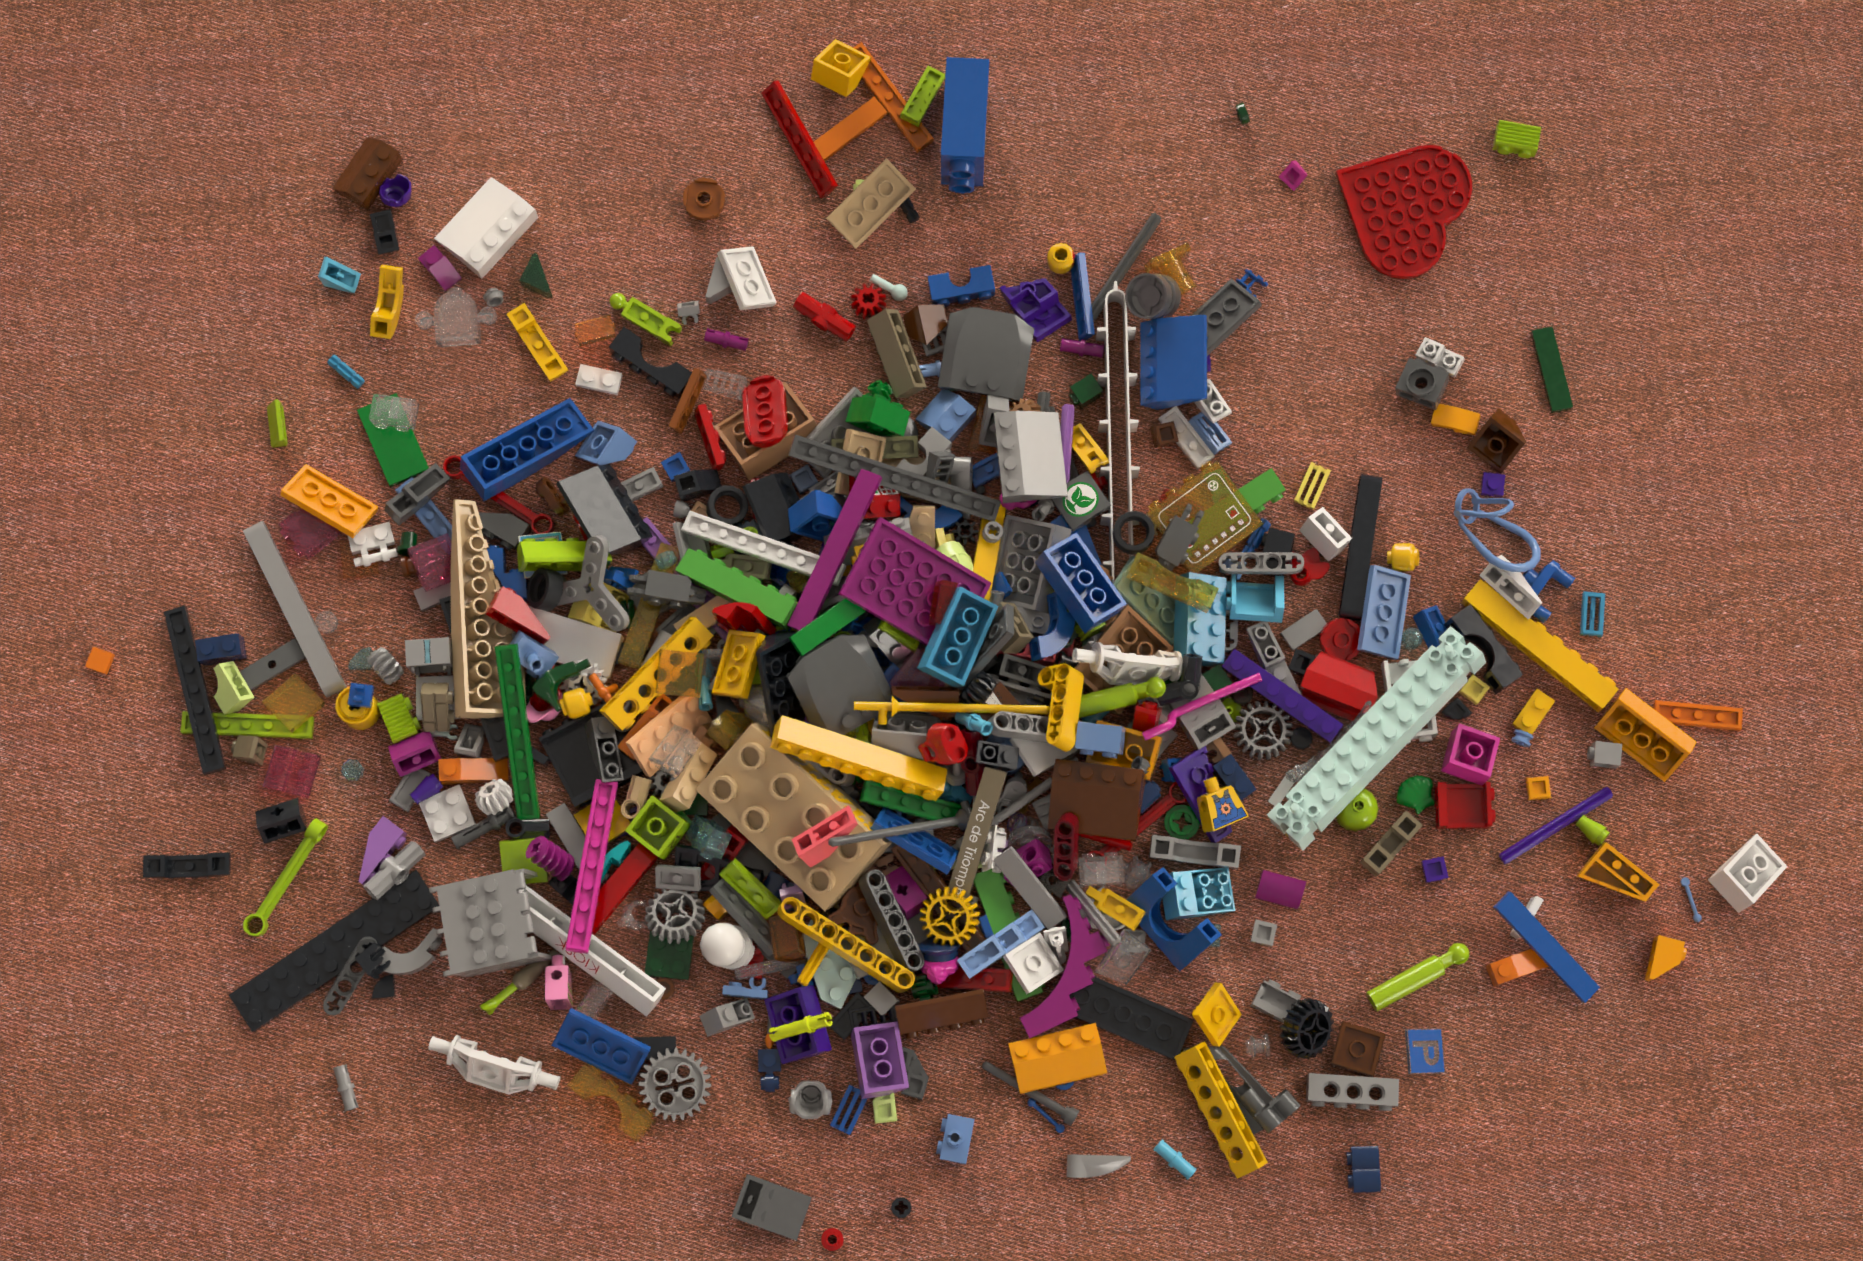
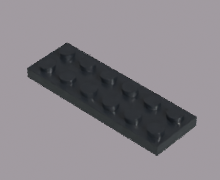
M1097 977L1091 979L1093 984L1069 995L1070 999L1075 997L1080 1007V1010L1077 1011L1078 1016L1075 1018L1089 1024L1096 1023V1026L1100 1029L1176 1061L1175 1056L1180 1054L1194 1019Z

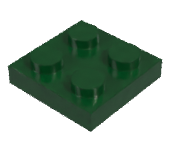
M650 931L645 973L652 977H666L689 981L694 936L689 935L688 942L681 938L680 944L676 942V939H673L672 943L669 944L667 938L661 942L659 935L654 937L652 931Z

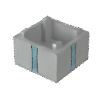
M449 637L405 640L406 667L413 674H416V677H420V674L438 672H447L448 675H452V640Z

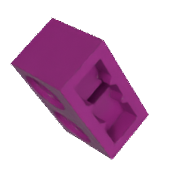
M1037 838L1016 850L1037 878L1053 868L1049 848ZM1004 875V879L1011 884L1008 878Z

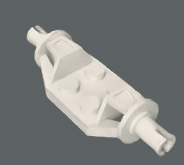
M1095 642L1091 650L1074 648L1075 650L1072 653L1073 662L1089 663L1091 671L1098 673L1111 685H1122L1130 682L1136 685L1146 682L1151 677H1159L1164 681L1167 679L1177 681L1182 673L1183 658L1179 651L1171 653L1158 650L1155 655L1144 656L1136 655L1135 653H1122L1117 645H1103L1101 642ZM1104 660L1108 661L1107 667L1103 665Z
M456 1035L452 1042L436 1038L435 1036H432L428 1050L447 1055V1065L453 1064L467 1082L508 1095L527 1089L533 1091L537 1084L552 1088L553 1090H556L559 1085L560 1076L543 1072L541 1061L534 1062L520 1056L515 1063L507 1058H499L485 1051H477L478 1042L461 1039L459 1035ZM519 1076H531L530 1079L518 1080Z

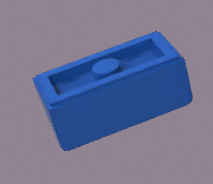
M1436 605L1424 609L1413 616L1428 649L1431 645L1437 648L1440 645L1438 638L1447 630L1444 626V618Z

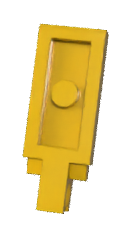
M1089 886L1085 893L1095 900L1093 904L1098 910L1135 931L1146 913L1109 889L1102 888L1101 891H1098Z

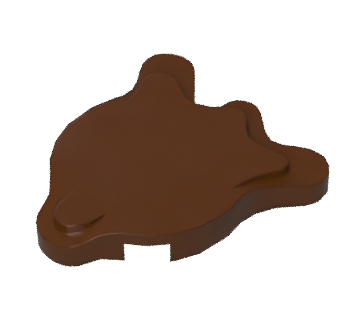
M869 880L870 884L874 886L875 881ZM859 886L848 890L841 899L839 909L827 918L837 925L847 924L848 932L855 936H862L869 945H875L879 940L877 934L878 924ZM879 896V903L884 906Z

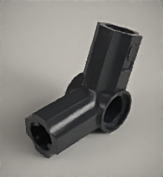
M1191 653L1183 654L1181 680L1165 684V693L1157 698L1160 706L1185 699L1192 700L1198 695L1203 656ZM1187 683L1193 684L1195 691L1187 692L1184 689V685Z

